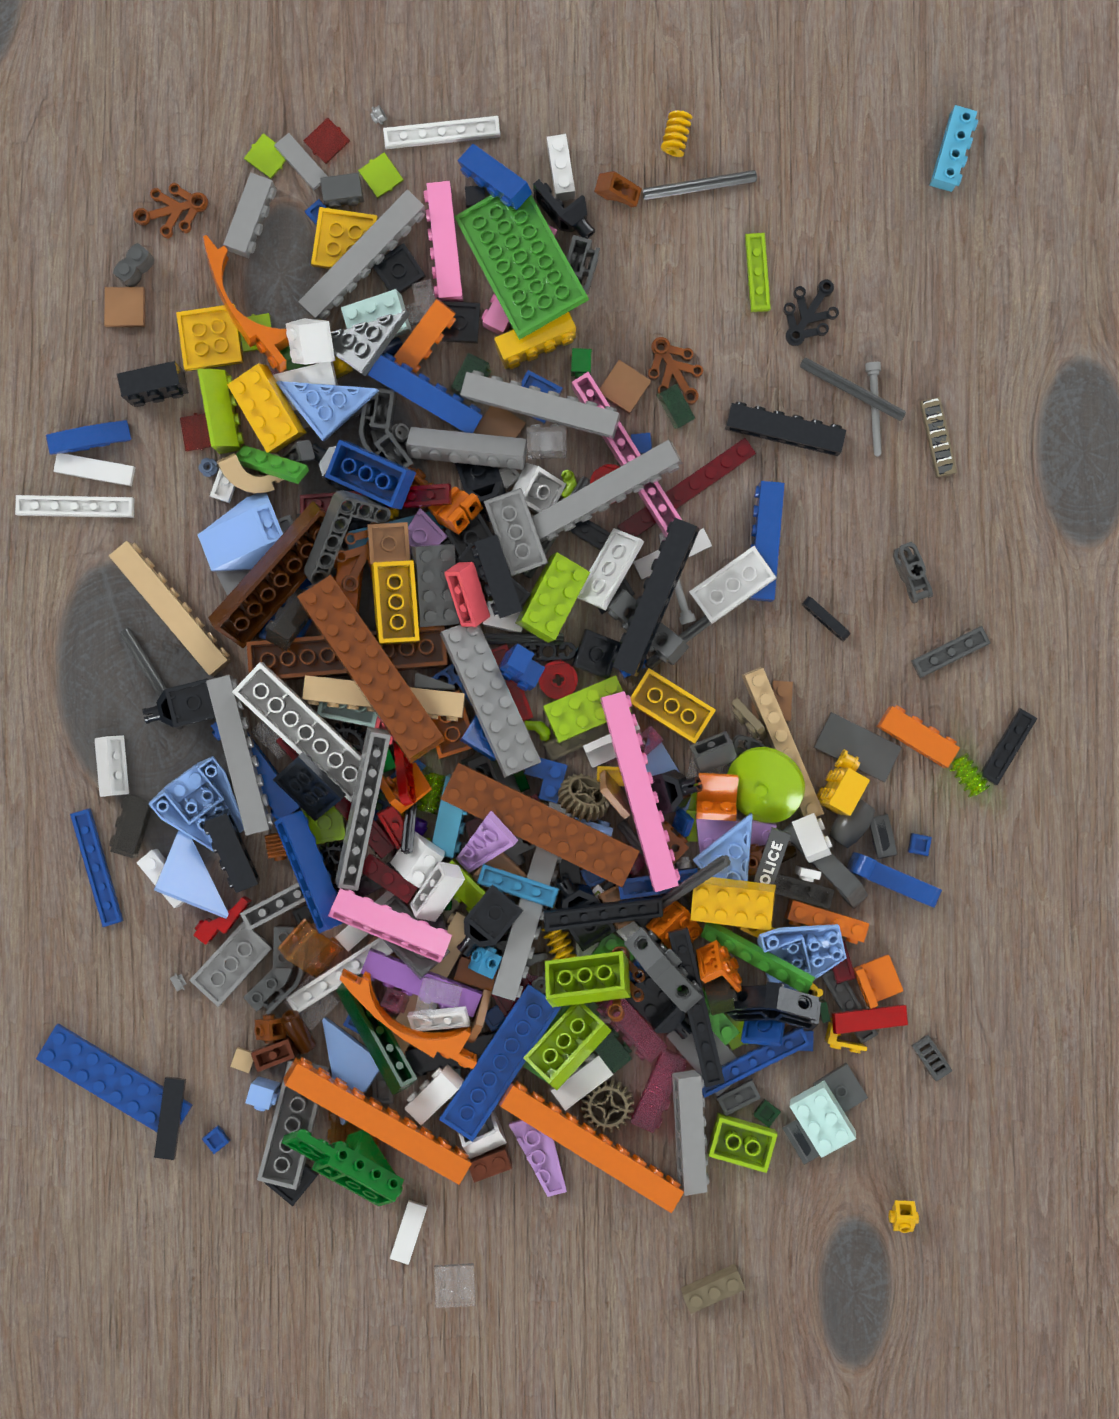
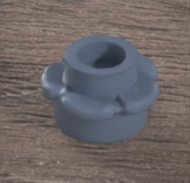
M212 458L202 459L201 464H199V471L206 477L215 475L218 471L216 460Z

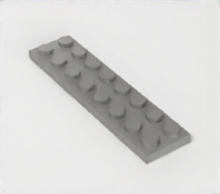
M458 625L440 633L504 778L540 764L539 755L480 625L477 627H461V625Z

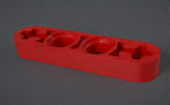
M394 741L398 795L401 803L404 806H408L416 802L412 763L410 764Z

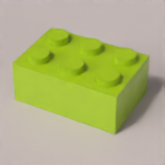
M717 1113L707 1153L709 1157L767 1173L778 1134L773 1128Z

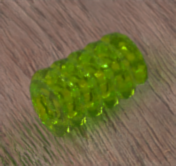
M965 753L951 762L953 766L949 771H957L954 778H962L959 785L966 783L963 790H971L968 795L970 798L982 793L990 785L985 786L988 782L987 779H981L983 773H976L978 766H972L974 761L972 759L967 760L969 754Z
M429 772V774L424 776L432 790L418 800L422 805H417V809L438 815L435 810H439V805L436 803L441 802V798L438 795H441L443 792L440 787H444V782L441 780L445 779L446 776Z

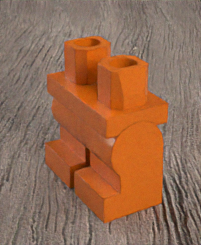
M454 486L451 490L452 505L428 506V509L436 518L438 524L459 535L470 523L469 519L473 520L483 507L477 495L473 493L469 495ZM469 507H475L474 511L470 512ZM461 520V525L457 526L456 521Z

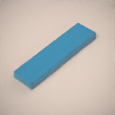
M485 864L482 866L477 884L489 888L493 884L502 892L550 908L554 907L559 892L558 888Z

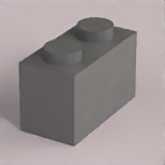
M359 172L320 178L323 201L326 207L336 209L341 207V205L357 206L364 202Z
M726 731L690 745L694 762L700 773L709 772L733 762L737 758L733 742Z

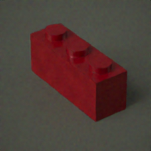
M369 854L365 859L362 870L364 875L405 903H411L420 888L404 879L395 868L376 855Z

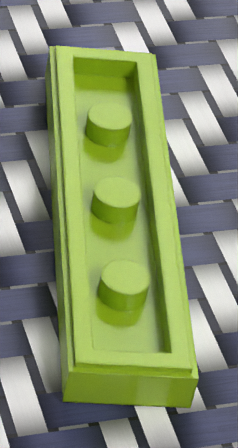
M765 233L745 234L750 312L770 311Z

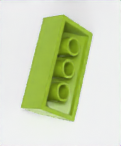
M197 369L211 447L219 454L239 451L242 448V444H244V437L238 428V425H241L239 414L235 411L237 401L227 386L228 383L233 381L232 375L220 369Z
M454 858L449 864L459 865L465 880L453 898L459 903L463 901L468 906L466 910L470 912L487 891L477 884L471 877L472 875Z
M585 1004L571 1005L523 1059L554 1089L558 1090L609 1035L611 1029Z

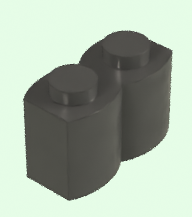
M136 243L128 250L126 258L117 263L113 273L127 287H134L141 280L142 274L152 267L154 258L149 251L139 243Z

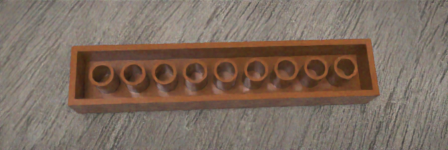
M329 575L298 595L297 598L410 764L443 743V735L333 577Z
M444 625L419 627L420 641L380 645L398 671L449 666L448 651L440 635L442 631L446 630ZM370 631L377 640L376 631ZM323 636L246 642L249 673L260 662H263L282 681L305 679V675L316 677L349 675Z
M460 762L457 764L441 797V800L482 820L492 811L513 835L620 887H623L640 852L638 849Z

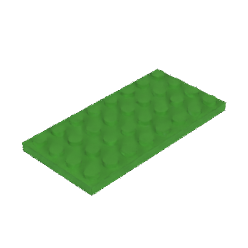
M490 195L454 216L519 340L589 300L532 195L517 210L511 206H505L498 196L493 197Z

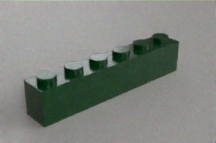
M341 983L336 992L392 1095L409 1088L417 1080V1077L393 1033L388 1027L377 1020Z

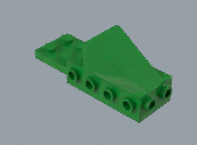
M299 1129L284 1135L281 1143L313 1160L312 1170L376 1206L395 1202L403 1190L402 1184L404 1179L395 1174L371 1135L364 1130L349 1134L345 1142L337 1141L332 1144L323 1139L312 1137V1133L305 1129Z

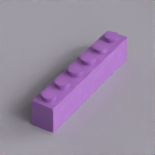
M373 948L369 950L361 970L362 974L365 971L371 974V981L377 979L383 982L382 985L391 989L395 986L402 989L401 992L406 995L412 996L415 994L420 996V1000L426 1003H431V1001L438 1003L440 1008L466 1006L468 1015L471 1017L474 1016L482 996V991L431 971L420 980L401 959L385 955L383 952Z

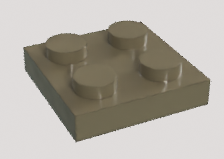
M738 698L731 702L735 719L741 725L745 724L748 728V733L754 739L758 737L762 742L768 737L764 725Z

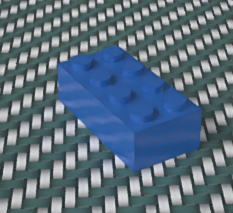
M339 440L325 477L391 508L402 509L416 472L353 443Z

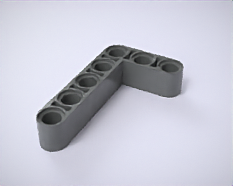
M344 490L334 493L304 568V575L315 585L329 576L352 517L383 524L390 519V510L383 503L367 496Z
M791 822L783 831L791 833L789 842L805 857ZM832 853L829 856L811 862L837 888L841 897L853 909L868 896L862 883Z

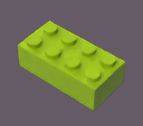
M558 552L549 557L548 563L545 564L531 591V595L522 608L523 611L520 612L515 624L548 643L556 640L590 574L588 570Z
M616 675L543 706L558 744L607 724L600 698L623 692Z
M623 951L545 961L546 1000L552 1007L631 998L629 959Z

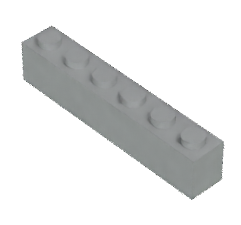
M411 427L406 448L409 458L523 470L527 456V439Z
M695 1070L672 1073L678 1183L681 1184L680 1188L684 1191V1196L706 1193L709 1176L706 1172L708 1157L705 1153L707 1138L704 1134L706 1118L703 1115V1108L705 1107V1099L702 1095L704 1080Z

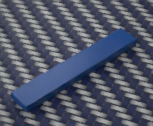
M91 808L70 814L102 927L122 922V914Z
M797 1027L783 1034L781 1046L761 1045L721 1065L725 1083L706 1088L704 1085V1088H702L704 1098L811 1045L803 1028Z

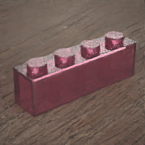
M623 998L621 1006L625 1012L624 1018L619 1022H614L610 1019L609 1025L616 1032L620 1031L624 1035L622 1040L629 1047L633 1045L636 1048L634 1053L642 1061L646 1059L651 1063L668 1046L627 1000ZM613 1000L594 1002L598 1006L597 1012L603 1018L606 1016L609 1018L607 1010L613 1004ZM620 1012L614 1013V1017H618L620 1015Z
M662 1047L632 1114L631 1124L651 1133H654L655 1128L659 1129L663 1120L661 1118L663 1110L667 1111L671 1102L669 1097L671 1092H673L672 1073L683 1072L686 1069L687 1063H685L686 1059L684 1056Z

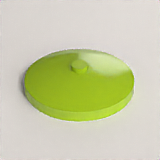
M769 747L748 749L737 756L727 774L739 776L736 808L745 816L752 813L753 820L776 823L786 820L797 811L803 801L805 782L802 772L789 756L779 750Z

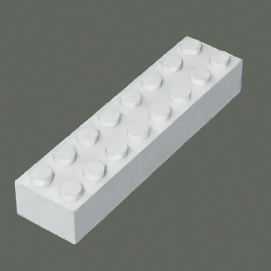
M260 662L232 693L299 755L304 752L342 789L346 794L345 797L352 802L362 754L263 662Z

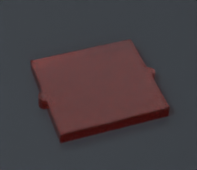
M326 118L303 140L312 150L313 154L317 155L325 164L350 142L341 131V128L337 127L329 118Z
M194 413L192 416L180 418L186 452L199 449L203 451L204 448L211 447L205 413Z

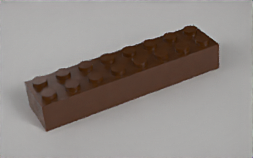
M314 501L309 504L208 617L214 629L242 648L247 645L246 642L251 641L307 578L304 575V568L327 512Z

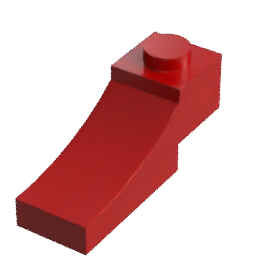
M247 896L242 897L228 911L229 914L226 919L219 917L214 920L210 918L204 921L200 920L194 928L196 932L193 936L207 945L213 940L219 930L223 934L229 932L241 916L240 913L247 908L252 900Z

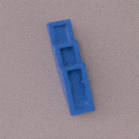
M124 420L47 434L46 440L49 454L52 455L85 451L93 447L110 446L111 443L130 441L131 436L128 422Z
M697 868L678 870L681 879L678 881V885L698 872ZM649 875L631 877L626 879L623 887L619 886L620 900L667 893L674 887L654 892Z

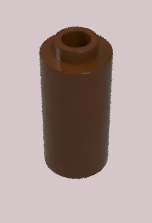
M297 1010L286 1011L282 1015L281 1023L299 1054L310 1052L316 1046V1042Z

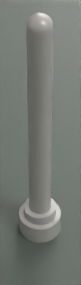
M881 362L865 363V372L870 376V392L879 397L877 375L881 371ZM871 406L873 452L878 457L881 455L880 414L878 409Z
M663 532L659 534L660 544L662 540H666ZM679 579L675 593L681 609L679 620L681 625L696 621L694 613L688 609Z

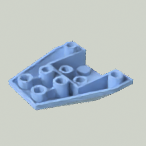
M265 492L246 497L199 533L198 537L211 571L251 570L283 533Z
M214 756L196 763L166 785L148 803L160 819L213 851L211 846L213 841L210 835H206L203 828L206 817L229 808L239 833L244 831L239 808L227 774Z
M838 924L776 928L759 934L757 939L758 946L763 949L764 953L770 952L814 976L815 979L846 959L840 926ZM765 973L769 982L783 983L784 988L798 991L793 987L785 984L784 982L776 979L775 977Z

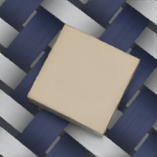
M237 1047L230 1067L250 1073L254 1063L251 1056L252 1051Z

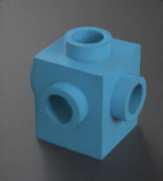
M478 946L471 956L468 968L493 979L500 967L502 956L496 954L497 949L490 946L485 948Z

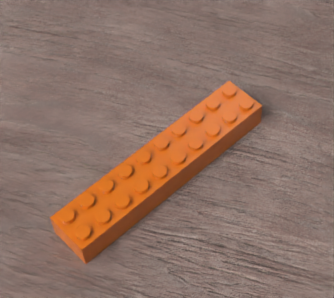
M296 1057L283 1077L285 1086L460 1185L472 1164L468 1159L469 1155L458 1146L453 1148L448 1140L441 1136L436 1138L432 1131L424 1126L421 1129L418 1128L412 1119L406 1116L404 1119L401 1118L393 1108L388 1106L385 1109L380 1101L373 1097H370V1099L366 1098L364 1092L356 1087H353V1089L349 1088L346 1085L347 1082L341 1078H331L328 1071L321 1067L318 1069L314 1068L312 1062L304 1057L301 1059Z
M516 1080L515 1083L512 1082L498 1102L500 1107L668 1212H673L684 1193L680 1188L681 1184L668 1174L664 1177V1173L652 1164L648 1167L644 1159L636 1154H633V1156L629 1155L630 1152L618 1143L616 1146L613 1145V1141L602 1133L599 1135L595 1134L594 1128L585 1122L582 1125L579 1124V1120L571 1113L566 1112V1114H563L560 1107L550 1101L547 1104L544 1102L543 1096L535 1091L532 1093L528 1092V1088L521 1082Z

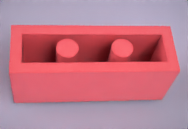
M458 562L444 572L461 627H477L490 617V613L474 562Z

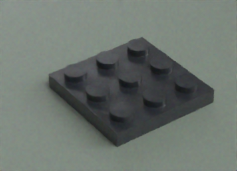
M304 752L273 779L314 821L319 819L346 796L342 789Z

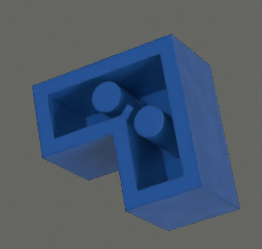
M519 644L506 651L498 666L505 680H512L517 683V687L525 691L535 688L545 667L532 660L534 653Z
M540 758L541 763L525 769L524 774L543 779L539 799L558 803V790L564 781L568 765Z

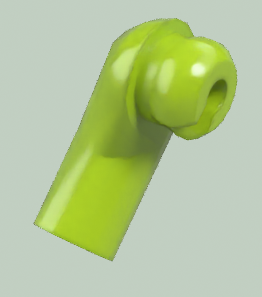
M564 470L561 474L564 483H566L561 494L563 498L570 496L577 485L574 473L569 470Z
M525 721L527 730L536 731L540 735L539 739L541 741L549 740L550 729L542 721Z

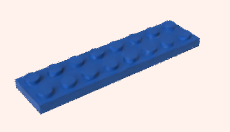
M528 983L520 998H518L477 1060L474 1069H471L439 1120L473 1142L526 1060L523 1057L541 1039L562 1006L552 1007L546 1000V995Z
M57 1024L36 1060L157 1132L164 1087L64 1026ZM184 1099L180 1126L193 1106Z

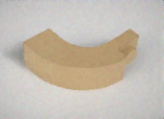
M235 453L216 461L222 474L234 486L247 492H269L275 490L272 484L273 481L279 483L284 480L266 473L262 475L247 473L242 468Z

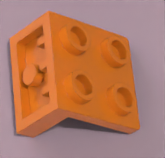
M414 762L412 765L417 802L430 792L432 787L419 766ZM382 775L381 790L388 802L402 814L413 804L404 806L401 803L398 795L397 776L392 779L390 776L386 778Z
M699 773L698 777L701 782L698 785L702 784V791L697 793L696 819L736 821L739 776Z
M677 901L663 909V917L653 918L646 925V928L649 931L652 930L668 950H672L668 935L669 931L687 927L691 943L703 932V929L696 921L690 920V912Z
M715 940L696 950L700 978L704 983L723 976L737 993L742 991L740 985L742 979L738 973V961L735 957L729 955L725 946H721Z
M888 954L853 968L866 1005L871 1009L878 1006V1001L903 992V987Z

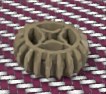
M580 773L579 775L573 774L568 776L561 783V787L558 790V802L561 803V808L566 809V813L572 814V818L578 817L579 821L585 819L586 822L589 820L595 822L596 819H601L609 809L610 802L600 792V782L596 781V778H590L589 774L584 776Z
M611 1078L610 1084H607L606 1080L602 1085L586 1095L588 1098H582L581 1102L587 1105H583L581 1110L588 1111L583 1114L584 1119L590 1118L588 1125H592L595 1122V1130L602 1126L601 1132L604 1133L606 1127H609V1132L613 1133L614 1126L619 1131L621 1130L620 1123L623 1126H627V1122L624 1119H632V1116L628 1113H634V1108L630 1106L634 1105L635 1102L629 1099L633 1095L632 1092L626 1093L628 1090L627 1086L621 1088V1081L614 1085V1078ZM608 1090L604 1098L594 1100L598 1093ZM613 1092L618 1093L623 1098L624 1105H620L619 1102L613 1100ZM609 1097H610L611 1106H613V1107H612V1108L610 1107V1109H607V1114H606L605 1105H603V1104H604V1103L606 1104V1102L609 1100ZM591 1105L603 1111L602 1119L594 1114ZM622 1111L617 1118L608 1120L612 1113Z

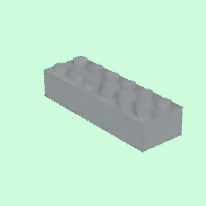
M294 1058L291 1059V1060H288V1064H287V1068H286L285 1074L287 1073L288 1069L290 1068L291 1064L293 1063ZM312 1063L314 1068L318 1069L321 1067L329 1072L330 1067ZM284 1081L281 1086L257 1180L296 1190L300 1185L307 1157L281 1142L284 1135L299 1129H305L313 1135L320 1105L285 1086Z

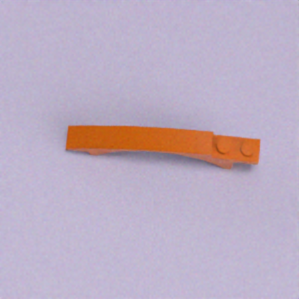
M207 235L203 236L207 261L216 289L231 320L250 348L256 345L260 353H265L268 357L267 360L271 367H276L279 373L286 370V359L280 351L289 346L286 335L287 330L258 324L245 317L234 307L223 286V275L229 261L227 256L228 249L225 245L217 249Z
M343 968L340 976L342 983L377 1020L396 1035L433 1058L438 1051L444 1058H451L464 1068L474 1069L477 1064V1054L463 1048L471 1035V1026L455 1028L444 1032H423L406 1027L394 1020L382 1008L373 991L370 973L365 971L361 978Z

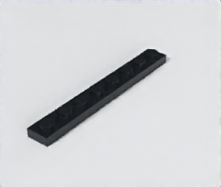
M688 928L669 931L668 935L672 950L682 961L677 967L681 965L689 974L686 977L691 982L695 980L702 988ZM681 985V989L683 990L686 987L685 985ZM702 989L700 992L703 998L691 1007L687 1014L706 1088L725 1083Z

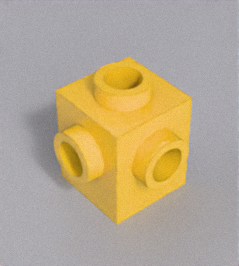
M894 1201L893 1208L889 1210L888 1214L889 1223H892L893 1231H900L902 1233L914 1231L915 1225L919 1223V1214L916 1212L915 1201Z

